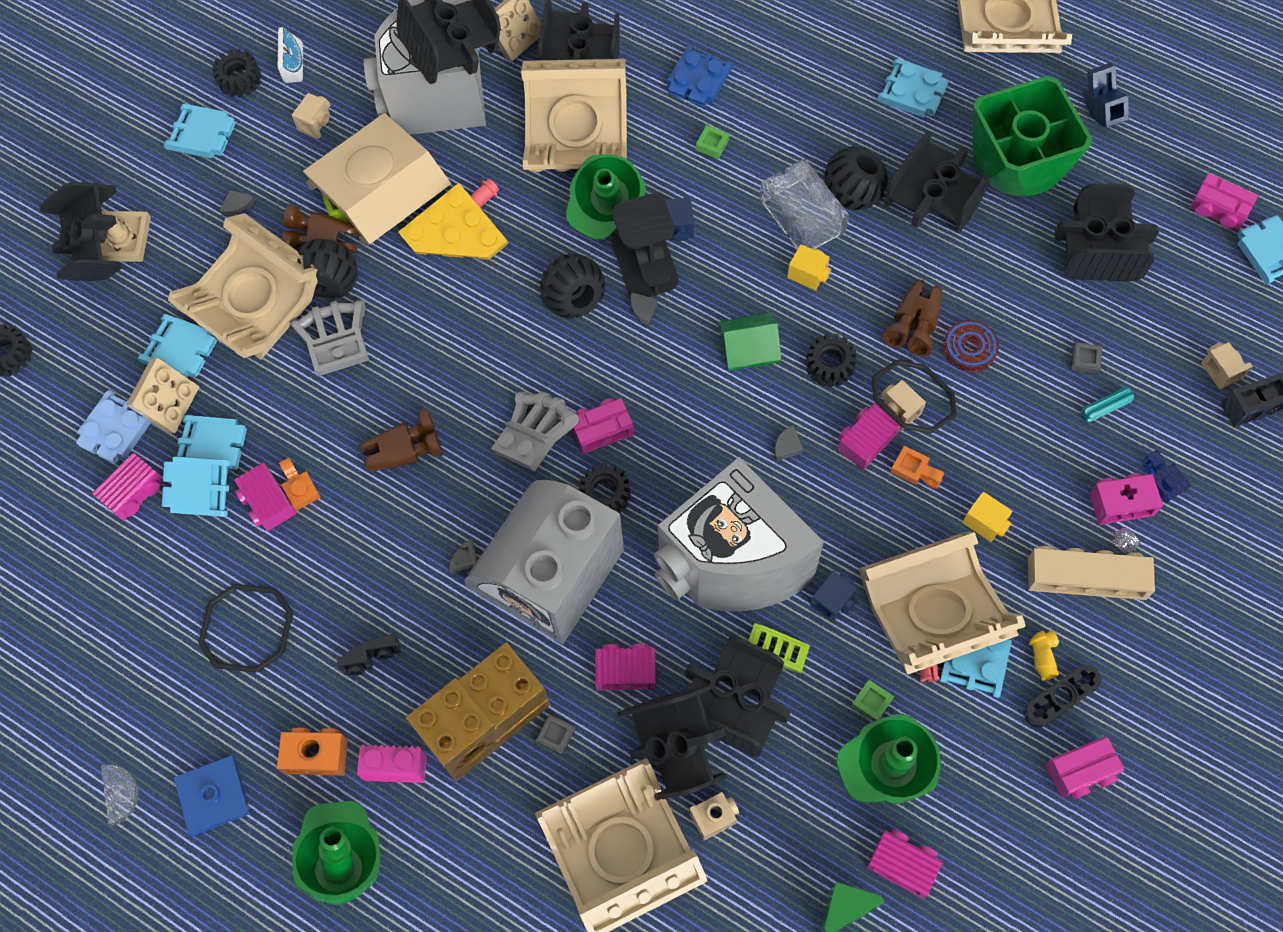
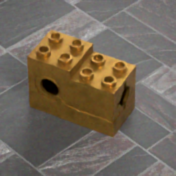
M506 642L459 680L453 679L405 718L455 782H457L550 706V702L545 688Z

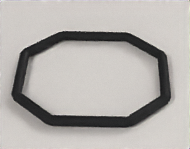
M896 360L872 376L874 401L904 429L928 434L933 433L957 415L954 391L924 364ZM898 365L924 370L949 394L951 414L931 428L907 424L879 398L877 379Z
M234 584L208 603L198 641L199 646L215 668L253 673L259 672L285 652L293 616L292 609L275 588ZM235 590L272 593L287 612L279 651L256 667L218 663L204 643L213 605Z

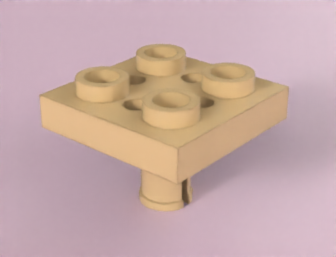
M504 0L495 8L501 24L498 46L507 61H513L540 37L542 24L529 0Z
M102 211V214L116 216L117 222L116 225L108 230V239L104 243H100L103 260L143 262L151 220L149 213Z
M151 358L126 405L166 432L176 433L199 386L159 358Z

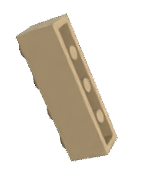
M1040 546L1034 548L1028 557V591L1147 600L1155 592L1154 558L1143 557L1141 553L1114 555L1112 551L1107 550L1089 553L1084 552L1080 548H1071L1063 551L1055 550L1051 546Z

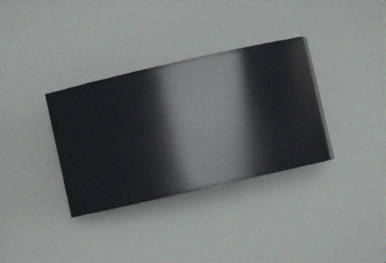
M395 634L372 639L344 654L337 660V666L344 674L347 673L349 676L362 675L365 673V670L373 669V657L378 660L392 658L393 654L401 653L400 641Z

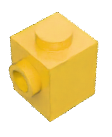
M800 244L789 264L787 278L816 291L821 282L825 283L831 272V268L828 267L830 256L825 255L818 249H811Z
M982 492L962 523L992 542L997 534L1003 537L1012 524L1008 521V518L1013 511L985 492Z

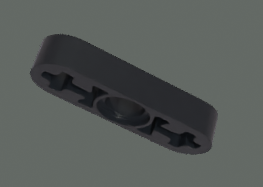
M1082 665L1035 697L1024 709V718L1027 723L1036 728L1045 727L1092 694L1101 684L1099 671L1093 666ZM1082 675L1084 677L1089 675L1092 678L1089 684H1084L1078 690L1073 686L1082 678ZM1056 689L1068 691L1071 698L1068 704H1061L1056 700L1054 695ZM1049 703L1051 708L1043 714V718L1041 716L1037 718L1033 716L1034 706L1040 709Z

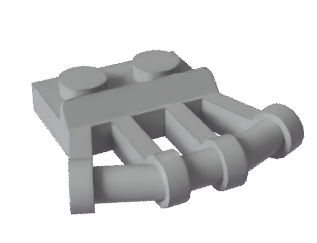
M356 300L355 303L332 301L330 305L319 308V306L313 307L312 311L298 321L293 320L289 323L295 333L307 344L317 377L369 361L361 334L362 319L365 314L364 300ZM341 313H354L351 329L345 330ZM333 315L338 333L327 335L323 318ZM314 322H316L320 336L316 340H313L304 330Z
M517 392L515 396L516 407L512 419L504 423L506 428L491 449L495 454L535 472L554 443L578 424L579 417L574 411H570L565 405V401L559 397L552 398L546 392H540L539 394ZM529 405H534V407L532 408V410L529 412V414H528L527 417L525 418V415H526L528 406H529ZM549 408V410H548V412L546 413V415L544 416V418L541 420V422L539 423V425L537 426V428L534 430V427L536 426V424L539 422V420L541 419V417L543 416V414H544V413L546 412V410ZM561 417V421L553 427L558 418Z

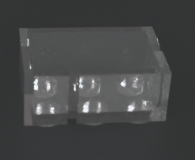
M806 159L786 168L785 175L780 171L761 182L760 201L785 234L790 233L789 239L797 249L800 244L816 249L846 232L849 214Z

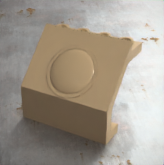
M957 0L964 52L1062 53V45H1071L1072 34L1061 31L1056 0Z
M625 59L523 61L521 69L525 92L523 170L541 172L545 169H556L563 172L570 169H579L588 157L602 154L617 155L627 159Z
M385 113L303 170L309 179L306 181L311 190L318 188L346 215L361 235L359 239L365 246L374 242L451 184L430 153Z
M243 213L225 218L223 227L231 232L232 236L229 246L196 284L170 291L168 301L196 321L198 325L213 334L218 340L229 346L243 358L255 355L261 360L290 327L289 323L296 320L311 303L317 284V269L312 264L311 268L304 269L303 255L299 256L298 251ZM298 258H300L302 264L297 262Z
M963 532L858 568L871 609L907 675L1018 636L1017 629L1026 627L1022 615L1010 613L1005 609L983 574L973 546L979 544L975 532Z
M647 758L535 812L588 932H609L708 881L695 851L690 849L666 799L656 801L654 795L662 790Z

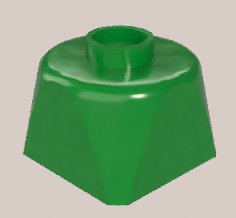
M1051 76L1041 77L977 97L973 106L972 139L975 166L982 178L985 175L990 176L988 185L1008 195L1029 197L1050 190L1084 155L1093 140L1060 81Z

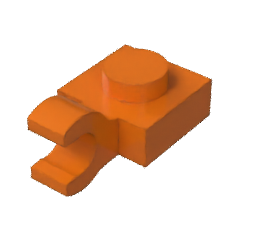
M906 446L903 447L891 468V473L915 485H917L919 479H922L928 486L934 489H938L944 475L942 471L928 466L929 457Z
M290 458L279 462L289 480L281 485L295 511L321 498L307 471L299 475Z

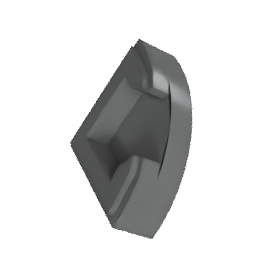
M229 190L220 213L222 216H235L236 213L250 209L255 203V199L251 195Z
M632 293L631 308L641 323L650 326L657 306V299Z
M794 425L785 429L779 435L775 446L776 461L803 453V448Z
M472 539L461 544L460 548L451 558L449 565L451 575L471 571L478 561Z

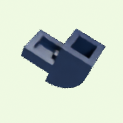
M1108 63L1088 70V90L1083 92L1086 108L1093 119L1104 127L1129 120L1128 95L1117 90L1116 65Z

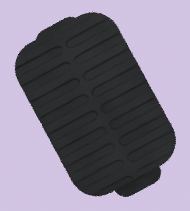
M408 0L398 1L396 20L398 35L429 84L436 83L438 72L463 65L469 75L477 73L479 58L474 50L476 48L485 46L489 53L497 51L501 24L499 15L489 0H470L457 5L444 2L443 0H425L424 3L411 6Z
M546 0L538 44L539 61L619 58V13L615 14L614 25L593 23L591 18H589L588 2H582L580 13L552 11L551 0Z
M926 131L903 164L895 172L894 177H892L885 196L884 206L888 208L894 202L913 212L911 225L916 228L919 227L928 213H939L957 223L955 232L959 233L979 207L985 190L988 187L987 184L990 176L985 175L980 182L961 172L960 168L966 159L968 149L962 146L957 154L953 155L930 143L931 132Z
M69 182L40 204L39 209L42 213L58 214L60 218L59 240L51 245L52 253L72 254L73 261L56 273L58 279L77 281L106 280L122 269L121 262L103 260L100 243L106 241L108 230L117 224L116 216L102 214L101 204L116 193L115 186Z
M1091 183L1080 190L1073 205V211L1078 215V221H1061L1054 231L1056 240L1066 241L1067 265L1064 269L1066 278L1073 280L1130 282L1138 281L1145 277L1155 260L1154 254L1149 252L1148 244L1155 241L1159 234V229L1156 224H1139L1133 221L1131 201L1135 195V189L1128 184Z
M648 194L618 203L613 209V219L618 234L612 240V247L628 293L630 295L635 293L651 297L674 290L678 285L679 277L666 244V240L670 239L674 234V224L665 200L657 194Z
M730 636L728 638L727 645L713 674L693 664H688L685 676L693 680L689 689L710 684L711 690L699 695L710 730L721 727L725 728L727 735L717 740L752 757H760L775 721L787 723L791 713L787 708L768 700L782 672L784 661L777 654L760 648V646L754 645L747 640L745 641L740 637ZM720 681H726L731 685L732 689L727 693H721L716 689L715 685ZM747 694H754L758 697L759 703L755 706H749L743 701V697Z
M710 684L654 698L617 712L618 717L632 714L641 747L629 751L631 759L648 756L652 762L659 765L666 789L654 795L656 801L688 795L726 778L725 773L712 775L704 750L709 742L727 735L724 727L710 730L699 695L711 690Z

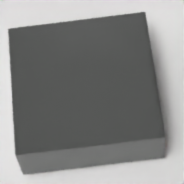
M1075 342L1072 347L1071 370L1099 374L1101 370L1102 346Z
M549 714L535 742L563 756L576 731V727Z

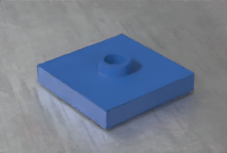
M233 755L174 777L188 834L192 837L251 814L237 762Z

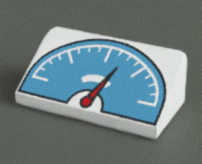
M281 27L278 30L279 72L285 83L301 82L303 80V43L296 36Z

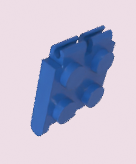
M687 46L667 80L668 94L681 99H685L688 94L689 102L705 107L707 102L713 103L732 70L733 62L728 61L725 63L713 58V55L709 53L704 55L694 51L693 47Z

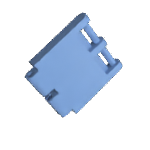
M108 390L77 431L80 437L76 444L116 464L121 457L124 459L128 457L151 424V421L137 415L133 409L126 405L128 400L125 401L115 396V392Z

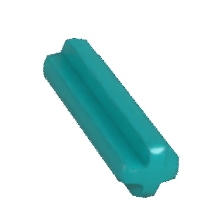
M1124 387L1083 407L1081 414L1086 422H1091L1131 403L1134 399V394L1130 388Z

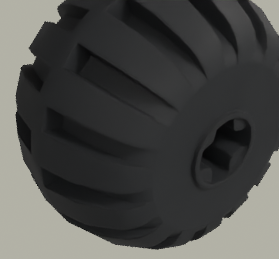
M851 146L841 149L830 158L824 171V184L827 192L833 200L837 201L836 203L841 206L844 205L845 208L850 210H863L871 207L882 198L887 187L888 174L885 165L882 164V161L873 152L867 151L863 147Z
M313 239L299 247L297 251L299 256L303 255L304 269L311 268V264L317 269V284L313 294L314 297H344L352 290L357 281L358 266L354 255L348 248L329 239ZM298 258L297 262L302 264L300 258Z
M565 254L554 259V263H549L546 267L547 271H543L540 281V293L543 302L552 313L563 318L572 319L575 316L579 318L591 312L592 309L598 306V302L602 301L605 291L604 276L597 263L589 257L581 254Z

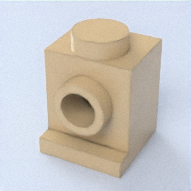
M307 93L292 114L297 130L319 139L321 137L320 129L329 121L330 113L328 109L331 106L329 101L322 96L317 97Z
M1219 342L1207 350V356L1201 363L1219 389L1242 380L1253 367L1250 362L1244 364L1240 353L1234 350L1229 342L1224 345Z
M903 380L895 386L893 384L889 385L881 394L884 403L907 424H911L922 414L926 404Z
M723 792L689 808V814L703 841L737 823L735 815L739 813V810L731 796L725 798ZM719 808L722 812L721 817L713 818L710 815L711 809Z

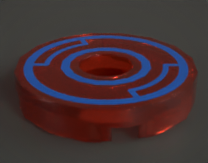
M964 320L957 322L949 328L943 341V351L947 360L951 364L953 362L958 366V369L967 372H977L986 369L994 361L999 351V341L995 332L988 325L976 320ZM973 342L977 345L978 349L970 351L965 348L964 343Z

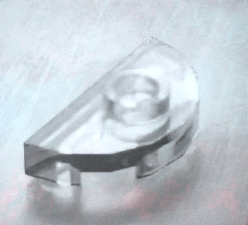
M101 765L108 824L115 826L123 822L133 812L138 802L139 788L135 777L126 769L116 765Z

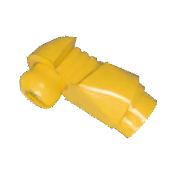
M1044 630L1040 631L1029 642L1034 651L1035 671L1038 672L1043 681L1059 676L1051 651V647H1057L1059 644L1054 631H1049L1048 633H1045Z

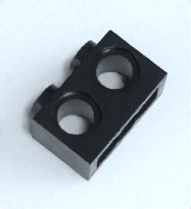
M1283 372L1231 390L1220 405L1234 428L1283 411Z

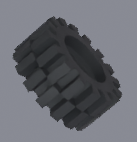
M236 49V53L228 50L229 55L227 56L222 53L220 55L221 60L216 58V65L212 67L213 76L220 90L226 95L229 93L230 97H235V94L238 97H243L242 93L244 92L248 96L251 94L250 89L256 91V84H261L260 78H262V74L252 54L249 55L246 50L242 53L240 49ZM236 70H245L240 76L229 77Z
M5 324L0 326V347L12 344V348L9 353L0 357V377L3 376V373L7 377L12 376L11 371H14L16 374L21 372L18 368L20 366L23 368L27 366L24 361H30L31 356L28 353H32L31 344L24 335L14 326L9 325L7 327Z
M825 334L823 340L819 336L816 338V342L812 341L807 352L806 367L808 375L812 374L811 379L814 382L820 379L819 385L823 386L826 381L828 382V387H833L834 382H836L837 386H840L843 380L847 382L850 375L852 376L857 353L856 349L853 350L854 345L852 342L846 344V337L843 336L839 340V334H834L833 338H830L829 334ZM826 353H833L841 358V364L838 367H827L822 364L820 358Z
M602 463L601 468H598L597 464L593 465L592 471L587 469L585 477L581 476L579 491L614 511L622 513L621 508L626 509L628 500L630 501L631 497L629 478L627 475H624V470L621 468L617 470L614 464H611L609 468L607 463ZM601 482H610L615 486L616 492L609 499H600L594 494L595 487Z

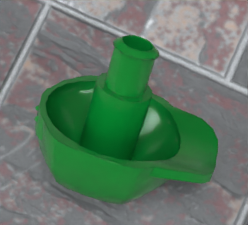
M602 154L588 157L582 163L571 182L569 190L571 197L566 210L567 220L572 228L591 239L604 240L617 229L613 219L614 207L620 202L645 195V183L638 169L633 166L631 161L617 155Z
M906 714L891 715L863 727L857 737L841 748L836 761L839 775L847 793L854 800L864 803L886 801L890 804H899L925 795L935 789L941 768L940 750L936 740L922 724Z
M344 801L317 804L311 807L304 816L301 833L293 844V878L297 887L316 901L333 905L347 903L361 896L378 878L380 870L379 838L375 829L370 826L364 807L358 802Z

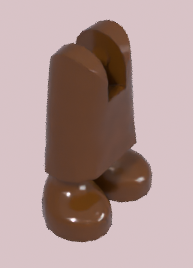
M287 205L284 213L285 226L292 229H307V234L290 230L283 232L281 240L296 250L307 241L313 239H329L344 245L352 254L357 252L358 245L348 242H337L338 232L348 235H359V232L352 223L312 212L309 218L302 214L297 205Z
M917 279L905 294L894 315L897 323L885 328L882 340L890 347H902L906 343L909 330L912 329L914 331L908 343V350L916 356L926 357L930 355L933 349L929 333L935 331L942 302V287L935 285L933 291L930 292V299L919 296L923 291V284L925 282L921 279Z
M427 408L420 410L418 413V423L411 428L408 427L406 422H403L359 444L361 454L371 455L364 460L366 470L380 471L419 462L418 456L425 454L433 457L443 456L442 447L429 410ZM424 438L421 442L414 444L415 440Z

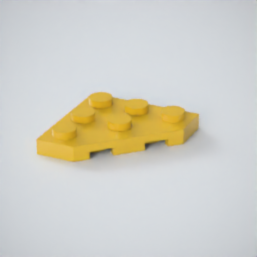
M459 183L399 231V234L416 254L422 255L438 254L447 257H475L489 260L509 244Z

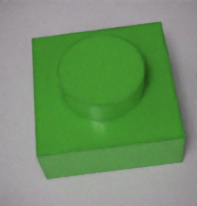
M706 125L696 143V151L719 159L729 141V134Z
M868 680L851 706L872 721H877L881 718L894 696L871 680Z

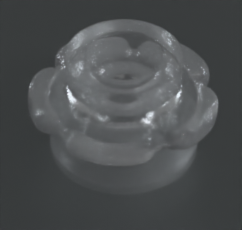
M1122 527L1118 532L1116 530L1113 532V535L1116 537L1113 543L1123 553L1127 551L1134 553L1136 551L1135 548L1140 544V541L1128 528Z

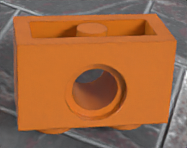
M292 728L291 732H281L277 769L285 775L344 776L348 739L339 730L331 728L321 729V733H310V730L306 728ZM313 745H319L317 755L308 758V749Z

